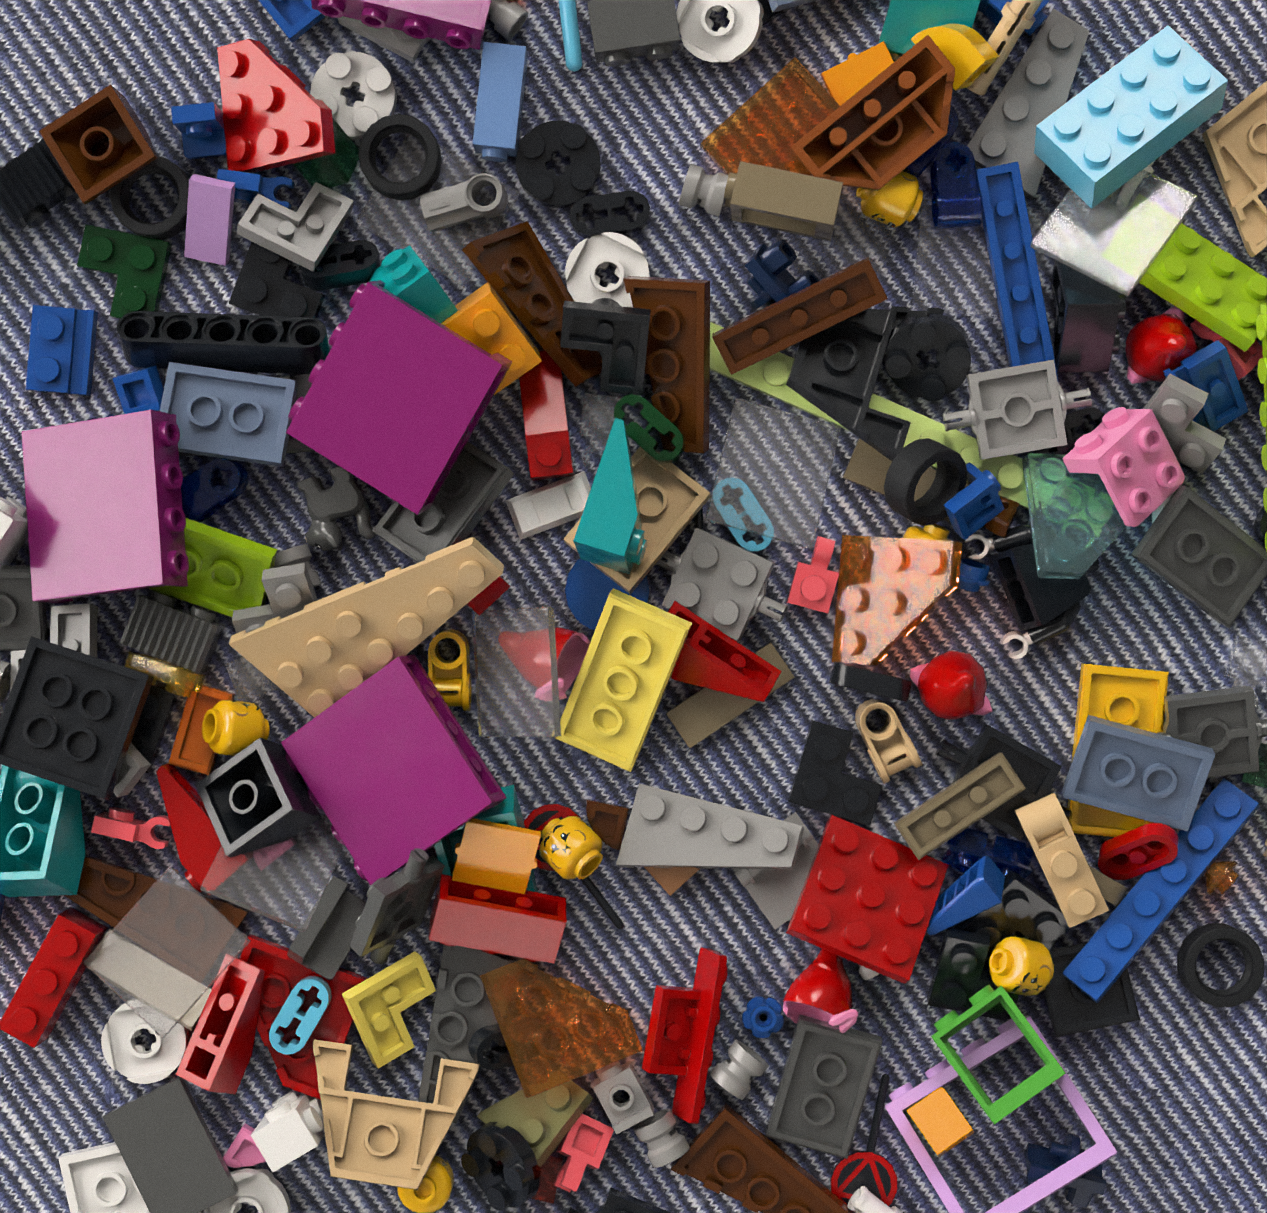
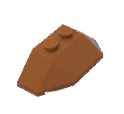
M927 35L799 139L790 149L814 177L843 182V186L879 191L947 135L955 67L930 36Z

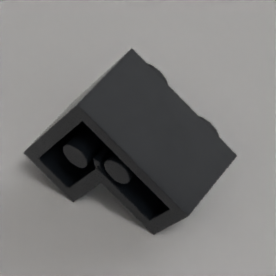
M1105 251L1056 252L1051 289L1057 311L1052 339L1057 373L1109 372L1112 354H1118L1120 337L1119 331L1116 328L1117 322L1125 318L1126 301L1124 294H1118V269L1111 268V264L1101 258Z

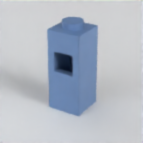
M483 42L473 147L475 153H482V159L506 162L507 156L516 157L528 64L526 46Z

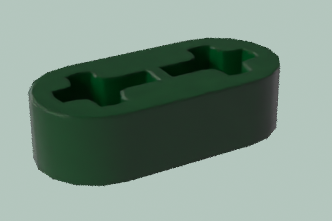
M631 394L621 398L614 408V419L618 418L625 421L627 414L624 412V409L628 405L636 408L641 404L644 408L640 414L649 422L645 429L634 421L628 425L625 424L627 435L659 462L670 463L680 458L685 449L684 436L680 430L640 395ZM654 429H657L663 436L673 433L675 437L672 443L676 448L671 453L663 450L658 454L655 450L659 444L649 434Z

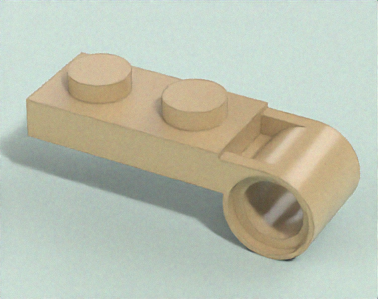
M1055 793L1016 809L1015 813L1069 928L1109 911Z

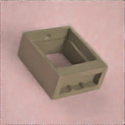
M740 161L737 174L729 172L724 194V198H726L725 207L731 208V221L831 241L843 182Z

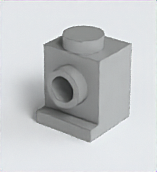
M614 1061L596 1072L598 1078L593 1080L592 1088L605 1110L616 1135L654 1115V1104L631 1061L620 1065L619 1061ZM617 1090H625L630 1097L627 1101L619 1103L614 1100L613 1094Z

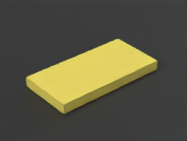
M613 588L608 595L554 738L631 772L642 749L692 622Z

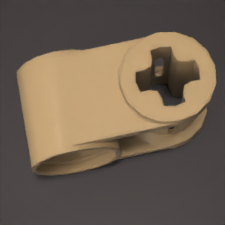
M877 699L866 700L859 705L855 713L856 726L868 748L869 757L883 784L890 781V776L912 765L915 768L922 766L915 746L906 731H904L892 707ZM883 709L887 717L885 725L876 731L869 730L866 726L867 715L872 710Z

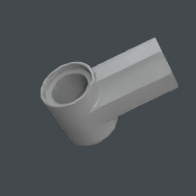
M487 173L477 174L471 177L469 181L419 196L423 216L431 233L482 217L494 218L506 209L508 203V195L503 185L497 178ZM485 186L495 187L497 195L493 203L488 206L478 205L476 202L478 191Z

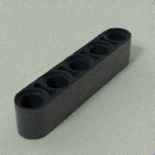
M134 311L125 314L117 323V333L124 357L130 365L139 368L156 365L157 369H168L169 362L237 372L310 374L315 365L321 359L325 361L330 352L325 325L320 320L311 317Z

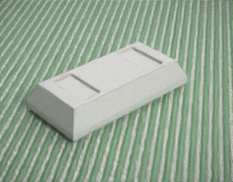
M585 471L505 500L520 540L582 517L591 490Z

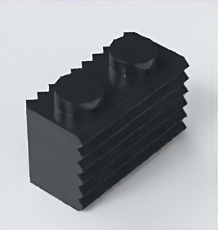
M43 138L40 142L35 143L33 147L28 148L26 152L21 153L18 157H15L11 162L0 168V205L11 221L22 229L27 225L29 228H35L44 223L51 216L49 210L61 201L64 204H68L79 198Z

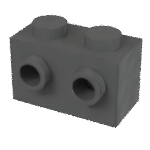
M594 0L587 2L596 63L605 62V66L615 67L630 63V58L645 55H647L648 60H661L671 57L673 55L672 51L680 50V34L674 0Z

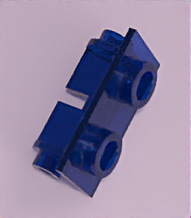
M966 828L946 842L950 847L940 859L941 862L951 864L952 869L961 873H965L986 855L991 858L1004 876L1013 870L1026 879L1033 871V867L1029 866L1033 856V849L1026 848V843L996 836L993 849H987L988 833Z

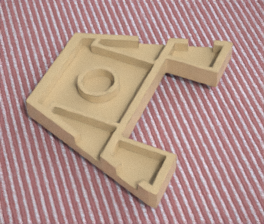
M1267 81L1202 134L1243 244L1251 258L1267 247V208L1258 198V195L1267 189Z
M314 1039L313 1052L316 1062L318 1089L321 1098L331 1177L418 1190L479 1072V1064L441 1058L435 1097L432 1104L346 1091L353 1046Z

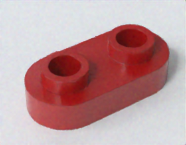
M1148 823L1109 839L1099 848V870L1112 879L1128 880L1172 862L1178 854V835L1174 829L1165 824Z

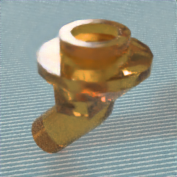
M1215 861L1204 875L1209 895H1212L1216 890L1223 895L1237 880L1239 875L1234 871L1238 865L1236 861Z

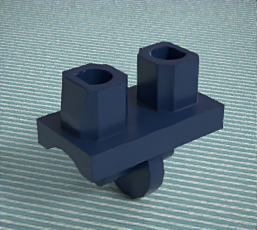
M784 239L768 248L763 243L754 250V255L745 264L747 270L753 275L747 281V284L756 293L749 301V305L754 310L764 304L770 306L820 281L809 270L796 280L787 271L786 268L795 261L797 256L793 248Z
M1069 1133L1064 1144L1051 1141L1049 1148L1028 1143L1024 1153L1027 1167V1186L1084 1152L1085 1149L1080 1148L1079 1135ZM1103 1164L1068 1184L1064 1191L1066 1200L1073 1205L1087 1207L1095 1193L1103 1195L1107 1185L1106 1180L1102 1177Z

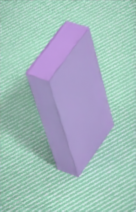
M196 174L191 176L188 187L184 257L226 266L230 259L235 194L234 182Z

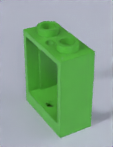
M989 984L969 998L973 1006L959 1016L953 1010L934 1024L938 1032L931 1037L995 1125L1066 1073L1005 989L1000 986L994 991ZM998 1003H1001L1045 1066L992 1103L948 1039Z

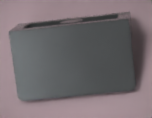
M334 875L287 953L289 958L327 980L334 978L351 950L350 943L356 930L355 922L362 914L366 904L364 900L346 891L348 884Z

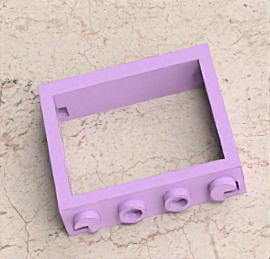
M1031 1016L1026 1018L1029 1024L1038 1034L1040 1039L1049 1049L1051 1054L1060 1064L1062 1069L1065 1071V1069L1057 1059L1056 1055L1048 1045L1047 1041L1041 1034L1040 1030L1032 1020ZM1012 1019L997 1028L1000 1033L999 1036L985 1043L983 1038H980L961 1050L964 1055L961 1059L969 1071L1025 1037ZM944 1060L925 1072L928 1078L926 1081L914 1088L909 1082L890 1093L891 1102L885 1105V1108L948 1212L965 1213L904 1114V1111L939 1087H945L960 1077L952 1065H949L947 1060ZM1067 1073L1057 1079L1056 1083L1095 1142V1145L985 1213H1023L1117 1155L1113 1144Z

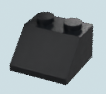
M259 738L195 784L227 857L232 858L287 841L321 817L316 805L309 796L303 777L291 768L286 759L287 752L281 744Z

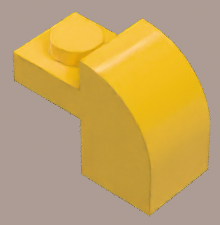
M945 24L928 28L911 38L912 42L916 45L925 36H930L955 67L953 89L955 91L970 87L1000 57L977 31L962 24Z

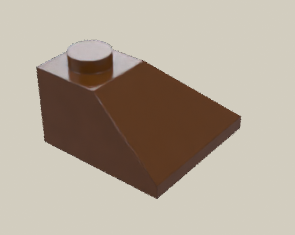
M111 84L39 131L85 205L157 159L146 129L128 100Z

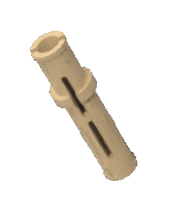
M1012 0V2H1006L1001 10L1003 17L987 41L1000 57L970 87H966L967 89L978 95L986 94L988 87L1008 58L1023 31L1030 29L1035 22L1033 15L1043 0Z

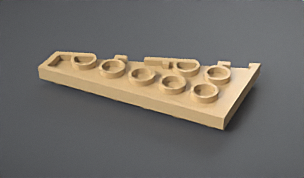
M471 537L427 555L424 561L404 569L397 567L385 572V576L367 584L363 581L304 606L303 610L282 619L278 616L268 620L264 626L246 633L244 630L231 635L229 645L315 718L398 656H406L501 576L504 571V564L476 538Z

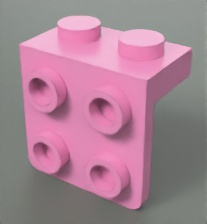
M1118 407L1107 412L1102 417L1103 422L1091 433L1081 436L1075 442V447L1062 460L1069 473L1099 474L1124 524L1128 527H1137L1183 484L1185 475L1153 410Z

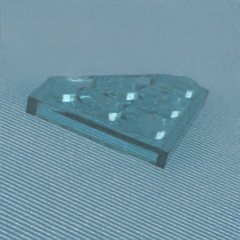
M1028 453L1022 460L1038 578L1080 579L1127 527L1099 474L1069 473L1062 460L1066 454Z

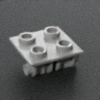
M796 812L783 820L804 827L793 870L732 868L741 884L750 893L775 930L792 918L819 845Z

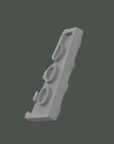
M1053 8L961 154L962 157L981 169L1018 162L1024 195L1030 200H1033L1036 196L1046 165L1034 154L1036 125L1066 103L1089 30Z
M639 783L616 866L620 868H634V866L654 868L696 867L698 869H715V867L793 870L804 827Z

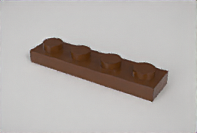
M869 257L713 333L712 338L732 375L888 298Z

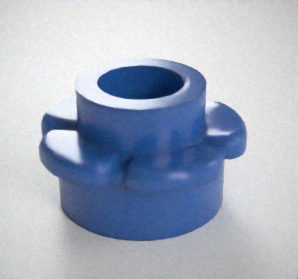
M957 558L954 570H949V575L956 578L954 585L960 589L979 592L980 586H988L990 584L987 578L990 567L982 562L967 558Z
M758 996L752 998L747 1003L746 1011L742 1014L744 1027L748 1030L750 1029L755 1037H770L771 1033H777L783 1026L782 1007L777 1000L771 997L763 998ZM765 1013L767 1019L761 1021L759 1019L760 1014Z

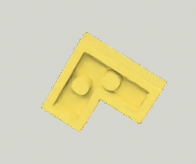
M416 951L342 993L370 1060L378 1069L415 1047L400 1012L436 992L423 958Z

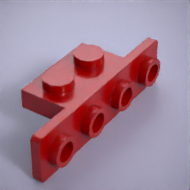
M703 947L699 950L693 988L656 985L642 1069L648 1073L678 1075L672 1113L689 1124L699 1123L700 1113L705 1106V1085L708 1069L713 1061L712 1044L714 1032L720 1020L719 1003L722 986L726 982L728 974L726 955Z

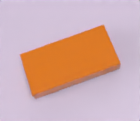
M192 682L168 764L205 775L212 773L217 754L214 753L209 744L203 739L202 722L206 712L212 709L219 701H233L234 693Z

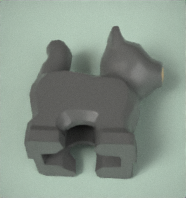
M338 466L329 470L334 480L331 488L325 489L320 477L316 478V476L297 482L299 490L305 494L308 512L312 519L311 526L305 534L306 542L309 546H315L323 551L342 550V533L335 522L340 518L355 516L358 531L367 540L372 539L376 535L372 531L374 528L371 527L370 523L371 513L364 492L355 483V476Z

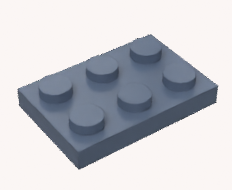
M169 362L160 412L176 415V423L180 432L178 452L284 467L289 434L286 431L292 422L288 415L296 401L298 383L296 380Z
M1088 715L1062 789V795L1065 799L1146 821L1165 824L1169 827L1188 832L1216 754L1213 748Z

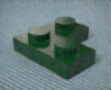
M85 224L77 266L82 269L118 276L110 317L120 319L125 314L134 311L158 312L172 244L163 240Z

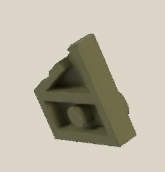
M557 1070L482 1110L477 1117L484 1124L497 1122L495 1126L501 1129L508 1125L517 1130L532 1148L538 1163L537 1165L542 1167L594 1098Z

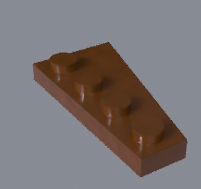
M528 221L471 241L462 249L575 387L601 376L602 357L598 351L560 347L564 301H573Z
M640 276L625 277L623 280L626 293L631 295L633 308L651 309L645 374L649 373L654 393L651 396L652 404L683 434L685 440L684 452L705 453L709 450L710 281ZM660 433L663 450L674 451L676 448L672 443L675 437L673 433H670L668 436H663Z
M86 854L77 895H64L200 983L206 980L250 912L249 909Z
M727 1103L689 1144L690 1149L688 1152L675 1160L670 1169L682 1176L687 1174L703 1182L704 1187L718 1194L721 1191L742 1202L743 1207L755 1213H758V1211L762 1213H855L848 1209L841 1199Z

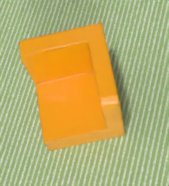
M939 1087L906 1110L938 1157H941L975 1133L943 1087Z

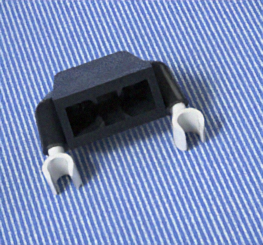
M1030 525L1009 528L1005 538L993 533L990 538L973 534L965 540V543L980 540L985 545L984 551L981 554L968 556L972 560L985 558L990 550L995 549L998 552L991 555L992 561L1020 631L1028 630L1025 634L1011 631L1004 635L1002 644H1006L1012 639L1022 641L1021 649L1009 655L1010 658L1020 659L1026 655L1029 645L1034 643L1038 646L1066 632L1070 628L1081 609L1080 600L1091 593V586L1086 574L1097 570L1099 567V560L1093 549L1085 547L1077 551L1071 538L1056 539L1051 531Z

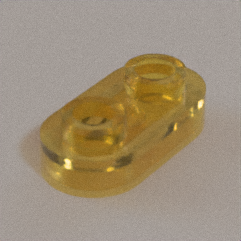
M129 651L125 663L127 668L153 676L152 685L155 686L157 680L167 683L165 691L190 698L192 691L201 692L206 676L203 673H195L168 661Z

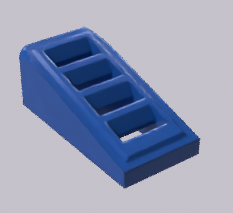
M988 855L978 860L938 896L926 930L930 936L936 935L1002 902L1005 876Z

